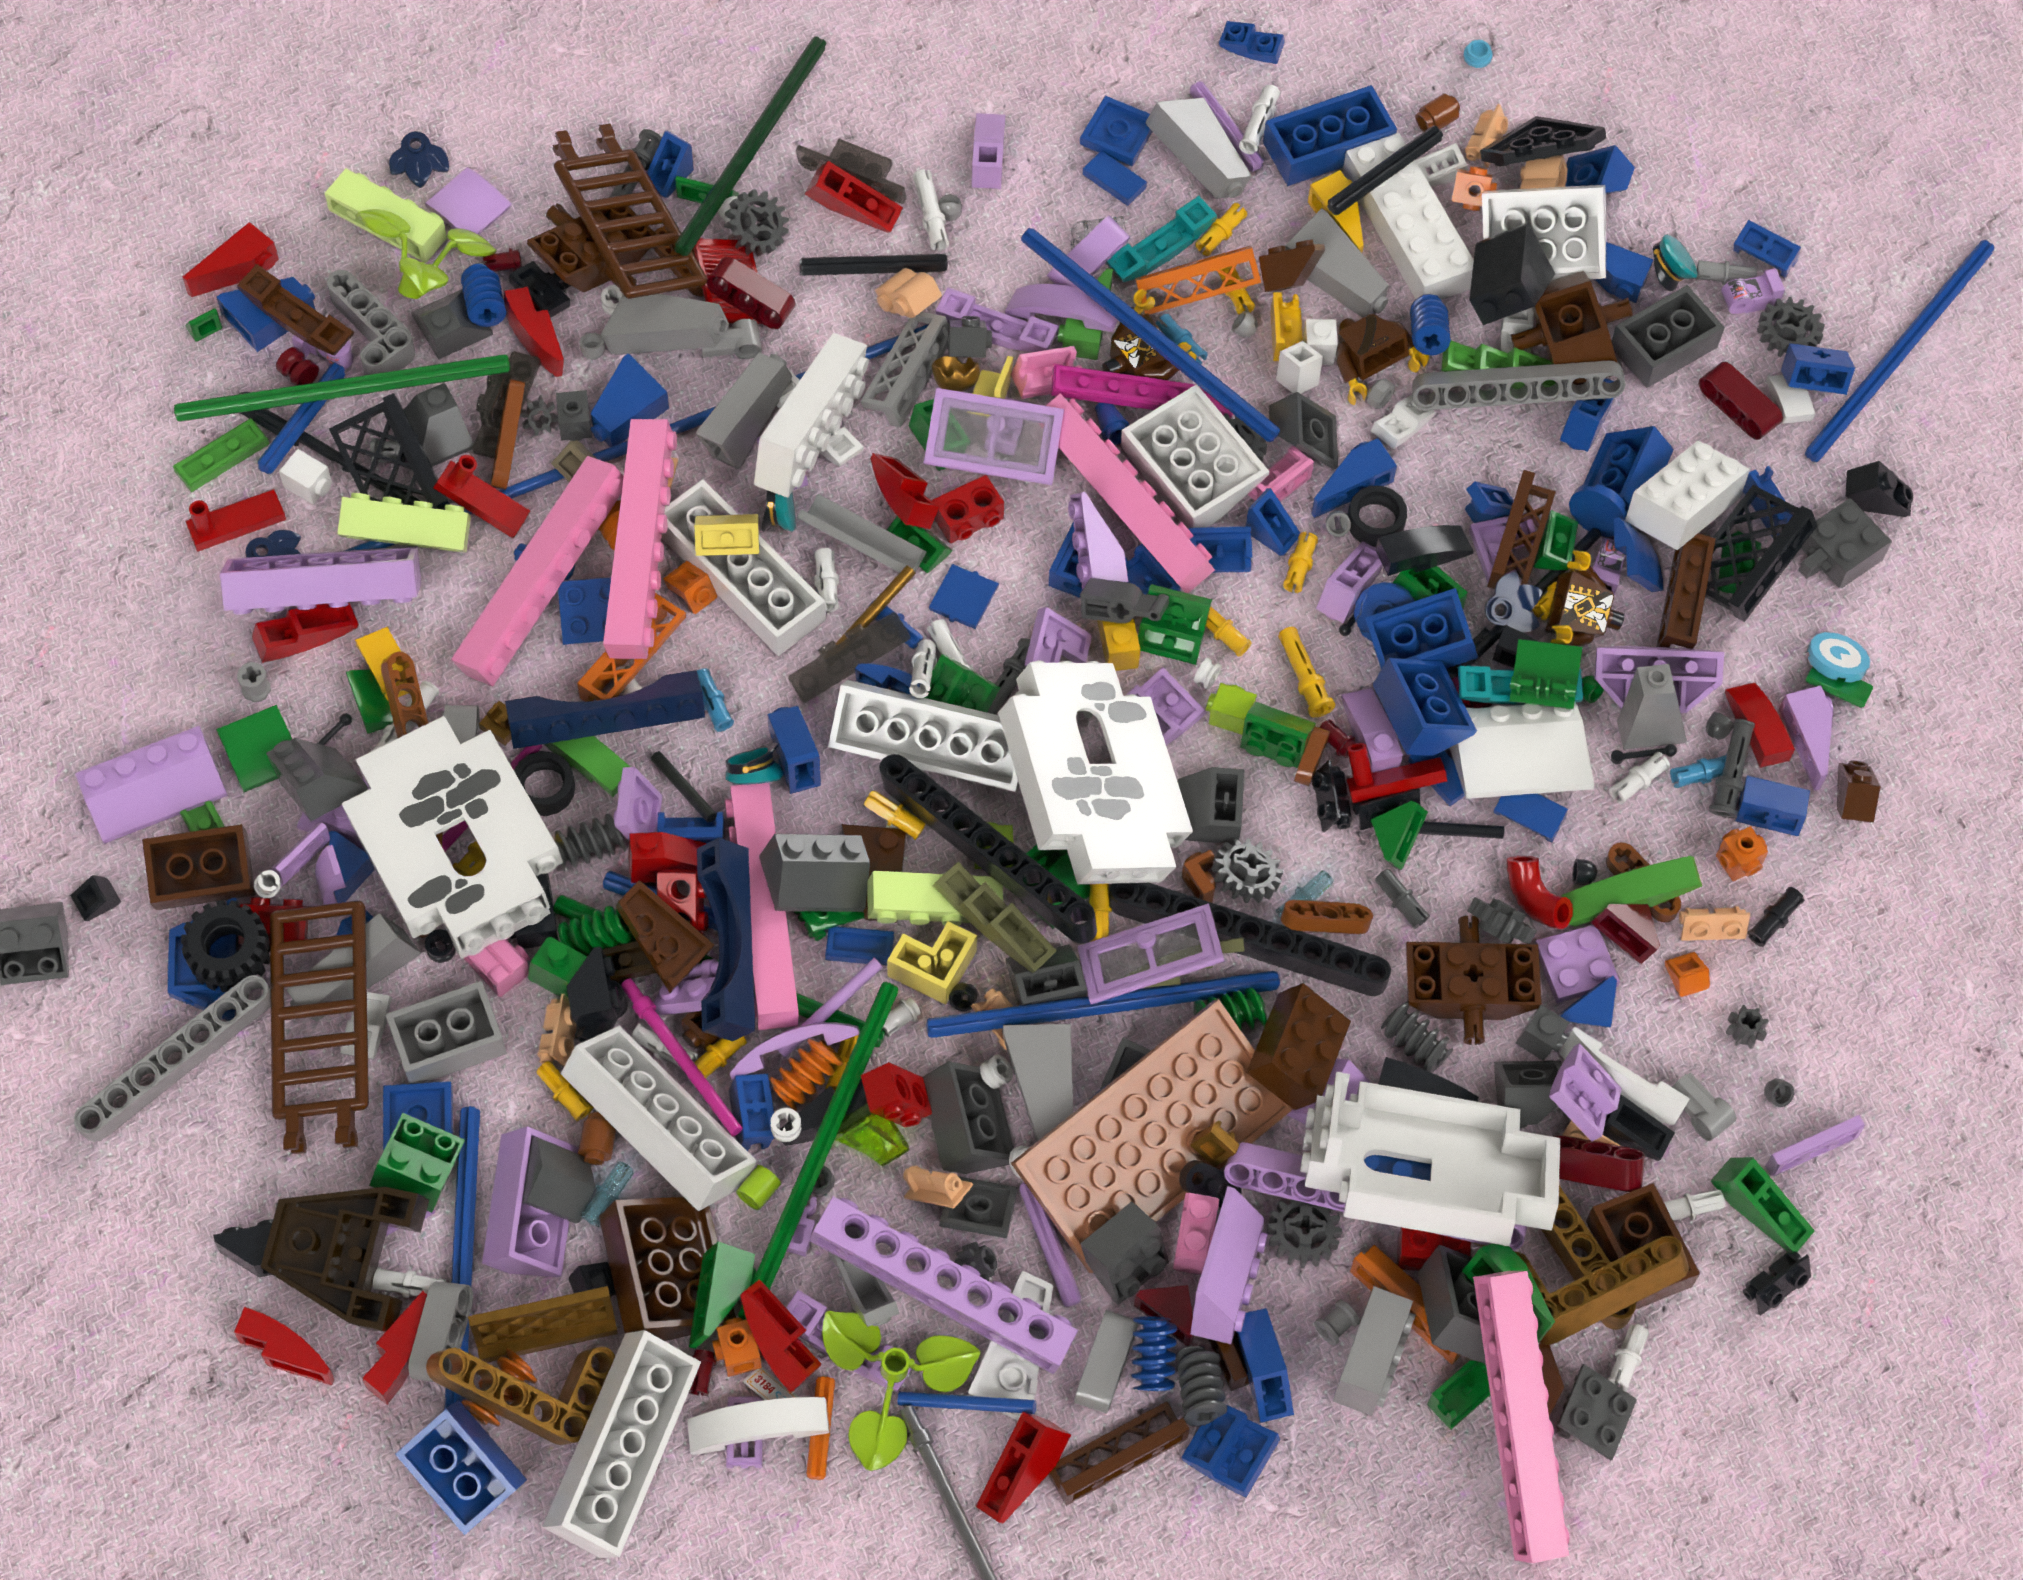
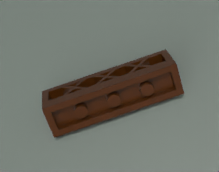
M1523 470L1487 585L1489 588L1495 589L1498 580L1504 574L1516 570L1521 577V585L1528 584L1556 491L1533 485L1534 472ZM1529 494L1547 499L1545 506L1533 510L1527 500ZM1532 519L1538 530L1525 535L1520 527V523ZM1524 544L1530 556L1518 561L1511 550Z
M1698 533L1680 549L1674 550L1656 647H1670L1671 644L1693 649L1697 644L1716 538Z
M1166 1401L1059 1459L1056 1467L1048 1475L1067 1506L1186 1441L1190 1429L1183 1417L1178 1420ZM1164 1413L1170 1425L1155 1433L1148 1431L1151 1420ZM1146 1423L1144 1430L1137 1428ZM1128 1432L1143 1436L1142 1440L1126 1449L1118 1448L1121 1436ZM1116 1439L1114 1446L1108 1445V1443ZM1097 1449L1112 1453L1111 1457L1095 1466L1088 1464L1090 1454ZM1085 1456L1084 1463L1077 1461ZM1066 1466L1082 1469L1080 1474L1064 1483L1057 1471Z

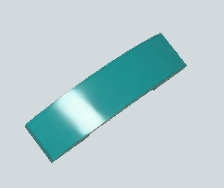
M1197 196L1176 211V218L1135 246L1131 247L1128 243L1117 251L1106 264L1110 269H1113V272L1122 282L1131 281L1146 275L1173 259L1197 240L1216 221L1217 214L1200 196Z
M1487 666L1458 667L1460 699L1492 704L1525 705L1524 703L1510 702V685L1514 671L1491 670ZM1579 669L1576 702L1583 701L1581 669Z

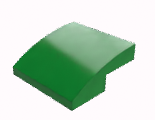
M1151 584L1148 595L1158 596L1159 594H1165L1169 596V605L1158 621H1152L1147 617L1142 618L1138 633L1140 651L1196 665L1212 599Z
M941 654L932 671L929 694L924 698L987 713L1000 687L958 661Z
M277 705L216 729L244 793L278 779L266 753L274 749L278 743L291 740L292 737Z

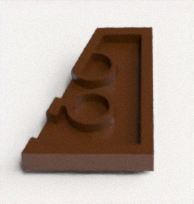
M842 824L843 835L862 836L870 861L869 877L873 871H903L906 833L896 828ZM867 895V896H866V906H865V909L863 910L864 919H865V920H869V921H877V919H868V895Z
M640 880L616 905L618 912L670 994L714 947V944Z

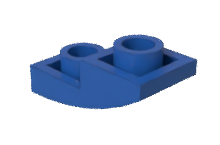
M1233 21L1226 22L1219 41L1220 47L1232 53L1272 64L1278 63L1285 44L1283 34L1256 32L1254 24Z
M858 664L855 668L856 681L859 683L885 689L891 687L893 691L912 695L909 690L912 675L877 664Z

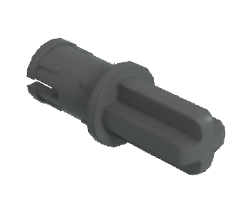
M1386 869L1375 878L1376 883L1393 902L1391 906L1397 908L1414 929L1429 919L1430 915L1412 895L1413 891L1411 889L1407 890L1391 870Z

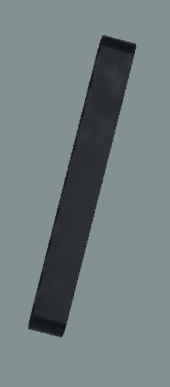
M891 754L882 759L879 769L884 789L899 803H902L904 807L1075 943L1084 944L1089 943L1095 938L1097 934L1095 913L1093 907L905 757L899 754ZM986 846H992L988 849H982ZM1033 883H1038V885L1036 886H1028ZM1055 902H1063L1059 905H1052ZM1078 921H1087L1084 924H1075Z
M1113 883L1110 885L1109 907L1112 908L1113 913L1147 924L1209 903L1214 923L1217 922L1224 926L1223 929H1216L1219 941L1243 937L1241 934L1246 932L1252 933L1256 937L1254 939L1243 937L1245 950L1234 953L1368 996H1378L1387 988L1391 967L1387 960L1380 956L1302 931L1292 930L1286 926L1152 883ZM1123 892L1129 894L1131 897L1128 899H1121L1117 896V894ZM1154 902L1160 904L1162 907L1159 909H1152L1148 906V904ZM1195 923L1169 931L1200 941ZM1277 942L1283 943L1287 948L1277 949L1272 944ZM1308 952L1314 953L1319 958L1312 960L1304 954ZM1340 962L1345 963L1350 967V969L1343 970L1338 968L1335 964ZM1377 973L1382 979L1373 980L1367 974Z

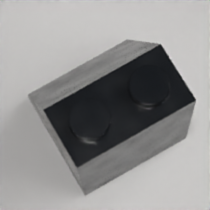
M1529 223L1479 241L1475 245L1469 301L1482 325L1535 307L1555 276V272Z

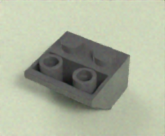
M1211 767L1178 779L1179 789L1193 830L1185 840L1212 843L1227 842L1229 844H1232L1235 838L1239 840L1242 826L1244 769Z
M57 902L0 909L1 985L68 978V931L63 903Z
M1070 944L1055 947L1057 951L1034 973H1031L1013 958H1006L1005 961L1018 1006L1087 997V987L1081 965Z
M1130 1202L1080 1243L1086 1263L1117 1305L1126 1298L1134 1296L1144 1283L1150 1278L1159 1275L1165 1266L1169 1264L1159 1225L1133 1202Z

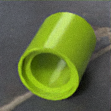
M757 1165L736 1190V1193L749 1207L759 1211L780 1187L781 1182L769 1169L762 1165Z

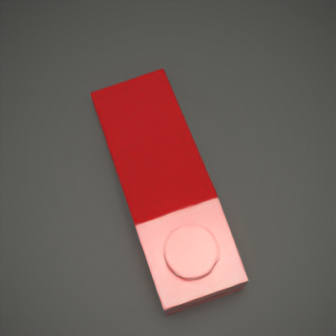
M827 161L816 170L805 192L806 196L827 209L886 233L892 231L903 209L896 202L830 161Z
M249 222L182 277L188 295L195 297L240 283L256 264L268 271L279 260L274 241Z
M665 832L629 833L628 861L631 883H637L639 880L642 883L657 882V872L664 869L697 870V849L707 843Z
M1022 1412L976 1507L997 1522L1003 1524L1056 1467L1071 1434L1048 1419Z

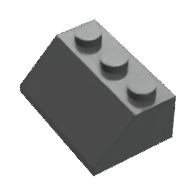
M293 738L278 743L274 749L266 753L281 785L310 821L319 818L341 806V803L369 790L365 782L336 748Z
M774 834L759 855L775 911L863 912L865 909L870 861L862 836Z
M948 1061L923 1076L932 1110L930 1115L931 1127L934 1132L943 1171L969 1174L1010 1165L1009 1156L1014 1146L999 1088L993 1089L984 1082L980 1074V1067Z

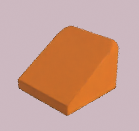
M1695 952L1665 961V967L1676 991L1681 997L1707 990L1710 987L1709 969Z

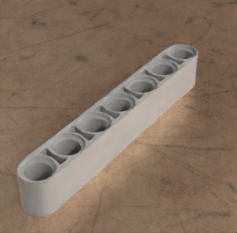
M1596 361L1423 373L1413 380L1412 396L1414 404L1422 410L1614 398L1622 394L1626 384L1623 370L1619 363L1615 361ZM1608 376L1618 377L1617 380L1612 383H1606L1603 381ZM1577 378H1585L1587 380L1581 385L1572 383ZM1546 380H1553L1556 382L1551 387H1544L1543 385H1541ZM1515 382H1522L1525 384V386L1520 389H1514L1511 387V385ZM1485 384H1492L1493 386H1495L1490 391H1483L1480 389L1481 386ZM1454 386H1461L1464 388L1463 391L1459 393H1453L1449 391ZM1424 388H1430L1433 390V392L1429 395H1422L1419 393V391Z
M256 975L242 979L81 1106L74 1116L76 1129L86 1139L93 1142L101 1141L112 1134L271 1007V989L266 981ZM257 988L263 989V994L259 999H248L249 993ZM236 1010V1016L232 1020L227 1022L221 1021L225 1011ZM209 1031V1037L206 1041L202 1043L194 1042L195 1036L199 1032ZM174 1052L182 1053V1058L178 1063L167 1064L171 1054ZM155 1074L154 1081L150 1085H140L144 1075ZM127 1095L128 1099L124 1106L119 1108L113 1107V1102L118 1096ZM100 1117V1122L96 1128L86 1129V1123L90 1118Z

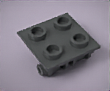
M1582 1364L1578 1375L1575 1376V1383L1571 1393L1567 1396V1402L1563 1405L1564 1410L1561 1417L1556 1422L1555 1426L1558 1428L1556 1434L1565 1439H1569L1570 1435H1573L1611 1461L1615 1456L1637 1399L1587 1365Z

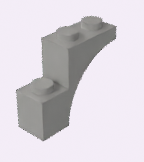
M854 1226L845 1228V1232L849 1237L854 1239L862 1237L858 1228ZM828 1251L830 1259L839 1270L851 1306L867 1327L883 1325L889 1322L892 1316L900 1314L895 1300L882 1280Z

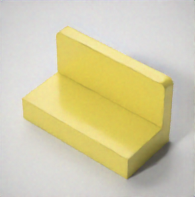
M1007 356L1001 374L981 370L972 394L1005 399L1010 387L1014 357ZM967 411V413H969V414H974V415L983 416V417H987V418H989L990 416H992V415H987V414H981V413H975V412H969V411Z
M758 514L695 516L696 556L759 554Z

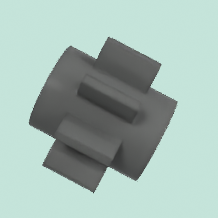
M542 395L535 401L527 398L526 410L521 409L520 416L527 418L522 423L523 428L528 429L531 426L534 429L535 436H538L539 431L545 429L549 433L552 432L550 428L551 421H558V416L550 413L555 408L554 402L544 403ZM538 411H543L544 415H541L539 420H534V416L537 415Z
M1742 1005L1739 1015L1734 1012L1730 1013L1727 1020L1731 1025L1728 1026L1726 1034L1732 1035L1736 1046L1743 1044L1748 1045L1752 1049L1756 1039L1764 1041L1767 1033L1763 1029L1766 1028L1769 1020L1762 1018L1759 1013L1760 1008L1755 1010L1747 1009L1745 1005Z
M977 1242L962 1246L963 1251L957 1253L954 1263L960 1266L965 1264L979 1271L980 1277L989 1281V1277L995 1276L994 1271L997 1269V1259L989 1247L985 1245L979 1247Z

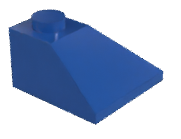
M1616 145L1568 158L1565 187L1605 185L1606 195L1627 190L1635 167Z

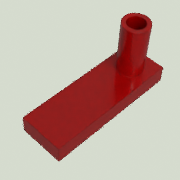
M463 455L457 463L450 461L433 488L509 537L514 538L529 515L530 510L475 476L473 472L477 467V462L474 457Z
M275 489L211 512L206 502L201 500L194 501L189 506L192 519L185 522L195 548L199 552L285 521L286 517Z
M1355 743L1347 748L1353 778H1348L1346 781L1353 803L1447 782L1446 771L1440 757L1372 773L1366 744Z

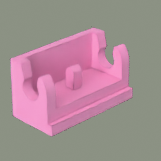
M1069 346L1019 354L1011 377L1021 398L1025 399L1051 394L1054 364L1074 367L1073 362L1077 354L1075 347Z
M1295 446L1288 449L1289 452L1268 469L1270 471L1269 475L1250 491L1248 495L1256 501L1267 488H1271L1281 502L1311 478L1314 461L1306 457Z

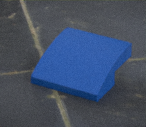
M1614 518L1615 549L1627 556V576L1651 592L1664 591L1660 563L1649 539L1644 533L1622 518Z
M1226 1405L1227 1412L1224 1415L1216 1418L1209 1424L1199 1427L1181 1458L1182 1461L1203 1475L1247 1498L1278 1445L1280 1437L1278 1433L1248 1420L1246 1413Z

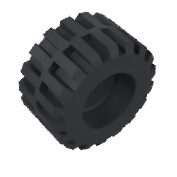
M224 900L216 901L217 906L211 908L210 904L202 906L204 912L199 914L196 911L191 915L193 922H186L184 926L186 934L181 935V943L183 945L181 949L192 974L195 975L202 985L206 983L207 987L214 991L219 986L222 992H227L230 990V987H234L248 976L257 974L263 976L266 971L263 964L270 963V940L260 917L256 912L253 913L249 906L244 904L241 908L237 901L232 900L229 905H226ZM235 934L244 938V943L240 950L230 957L215 958L209 955L212 944L222 936Z

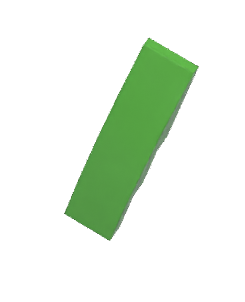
M1451 340L1449 347L1442 355L1441 371L1551 365V362L1515 347L1506 353L1484 344L1473 349ZM1546 380L1541 385H1543L1544 387H1551L1556 382L1553 380ZM1515 382L1511 385L1514 389H1520L1525 386L1522 382Z
M594 736L544 744L550 751L562 756L571 767L576 768L591 783L595 781L612 797L618 793V783L621 781L623 768L630 767Z
M1686 856L1624 872L1575 889L1561 896L1570 899L1573 914L1569 924L1577 927L1592 921L1609 904H1648L1650 908L1700 888L1702 883L1694 857Z

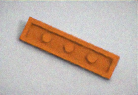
M1251 246L1135 278L1138 290L1143 289L1146 291L1159 288L1167 293L1162 304L1156 305L1150 310H1144V313L1149 315L1261 283ZM1249 261L1253 278L1240 281L1231 276L1237 264ZM1231 266L1228 273L1220 270ZM1217 271L1225 276L1219 288L1210 289L1202 284L1209 272ZM1202 275L1199 282L1192 278ZM1187 279L1196 284V287L1191 296L1183 298L1173 291L1179 281ZM1229 279L1236 282L1230 285H1226ZM1173 283L1170 290L1163 287L1164 285ZM1200 287L1207 290L1196 294ZM1146 295L1142 299V304L1147 301ZM1171 295L1177 298V300L1167 302Z
M655 593L654 599L657 600L658 611L657 617L652 618L651 628L654 630V645L649 647L647 659H634V664L630 668L616 670V668L625 665L629 659L609 658L605 650L578 681L579 698L588 702L594 699L598 701L618 697L686 618V612ZM667 612L674 616L669 623L660 624L667 616ZM614 678L615 686L605 695L601 691Z
M1373 1245L1365 1254L1360 1252L1354 1258L1350 1272L1371 1292L1373 1286L1412 1300L1410 1313L1416 1314L1411 1328L1453 1365L1461 1355L1449 1350H1442L1432 1344L1420 1285L1376 1245Z

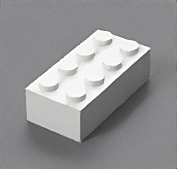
M1696 441L1634 491L1625 521L1678 550L1741 498L1750 469L1740 464L1737 460L1714 450L1710 445Z

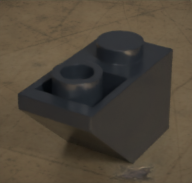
M1876 461L1847 470L1845 497L1851 498L1863 511L1900 517L1911 516V503L1914 498L1912 489L1883 463Z
M601 946L593 948L567 985L571 1016L578 1028L618 1019L616 1007H621L620 996L617 987L612 988L610 976L615 975L614 963L611 956L606 957Z
M272 1219L257 1223V1226L244 1229L242 1227H230L224 1229L220 1234L213 1235L214 1242L221 1254L259 1278L272 1275L260 1267L272 1226Z

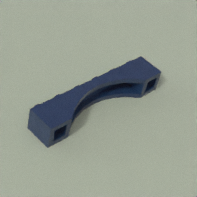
M696 670L664 675L656 682L638 691L606 700L567 702L533 696L505 701L513 749L705 718L703 693Z
M717 838L697 849L698 880L712 907L719 937V963L716 976L709 992L701 1000L702 1032L734 1041L755 1031L749 848Z

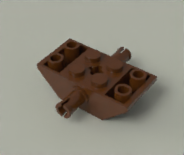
M561 204L552 205L548 209L546 217L556 227L528 239L527 245L565 283L583 293L608 281H612L620 289L581 217L574 219ZM629 206L592 212L597 222L637 215ZM649 226L603 233L608 243L657 235ZM649 249L615 255L620 264L638 262ZM631 275L627 276L632 286H635L637 280Z
M1583 270L1552 280L1535 307H1532L1537 322L1536 327L1516 334H1510L1513 347L1520 350L1542 344L1543 347H1546L1551 364L1596 361L1617 362L1607 323L1629 316L1632 317L1633 311L1628 297L1604 306L1599 304L1591 280ZM1577 378L1572 383L1581 385L1587 380L1585 378Z
M1462 916L1458 919L1460 943L1406 942L1408 1004L1436 1019H1463L1464 1043L1471 1045L1472 1039H1474L1475 1045H1479L1485 1042L1483 1020H1505L1536 1010L1542 1004L1538 944L1479 943V918L1471 916V922H1468V916Z

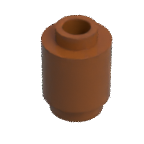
M1443 93L1419 109V112L1415 115L1416 122L1423 132L1431 126H1437L1441 130L1459 118L1460 105L1455 97Z
M599 1112L589 1113L588 1119L583 1122L578 1154L584 1156V1161L591 1165H602L604 1161L612 1159L617 1131Z

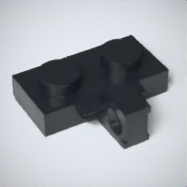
M532 261L510 273L509 283L515 289L528 287L536 311L548 309L551 318L570 307V298L565 294V290L571 285L565 283L555 272L552 274L550 272L545 273Z

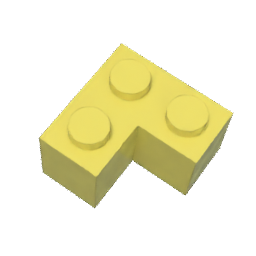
M949 921L946 923L933 947L902 934L887 960V975L946 1005L951 991L958 985L977 952V935Z

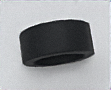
M1384 486L1363 488L1353 496L1347 513L1351 521L1349 531L1360 543L1363 541L1376 547L1379 537L1404 530L1407 519V505L1402 496L1393 489ZM1367 505H1381L1393 512L1395 521L1393 525L1386 528H1373L1361 521L1359 511Z
M540 751L529 754L519 761L514 772L524 789L526 779L536 771L553 770L559 773L562 777L563 785L556 794L546 798H537L528 794L540 816L557 814L565 809L574 797L575 781L571 766L562 756L553 752Z

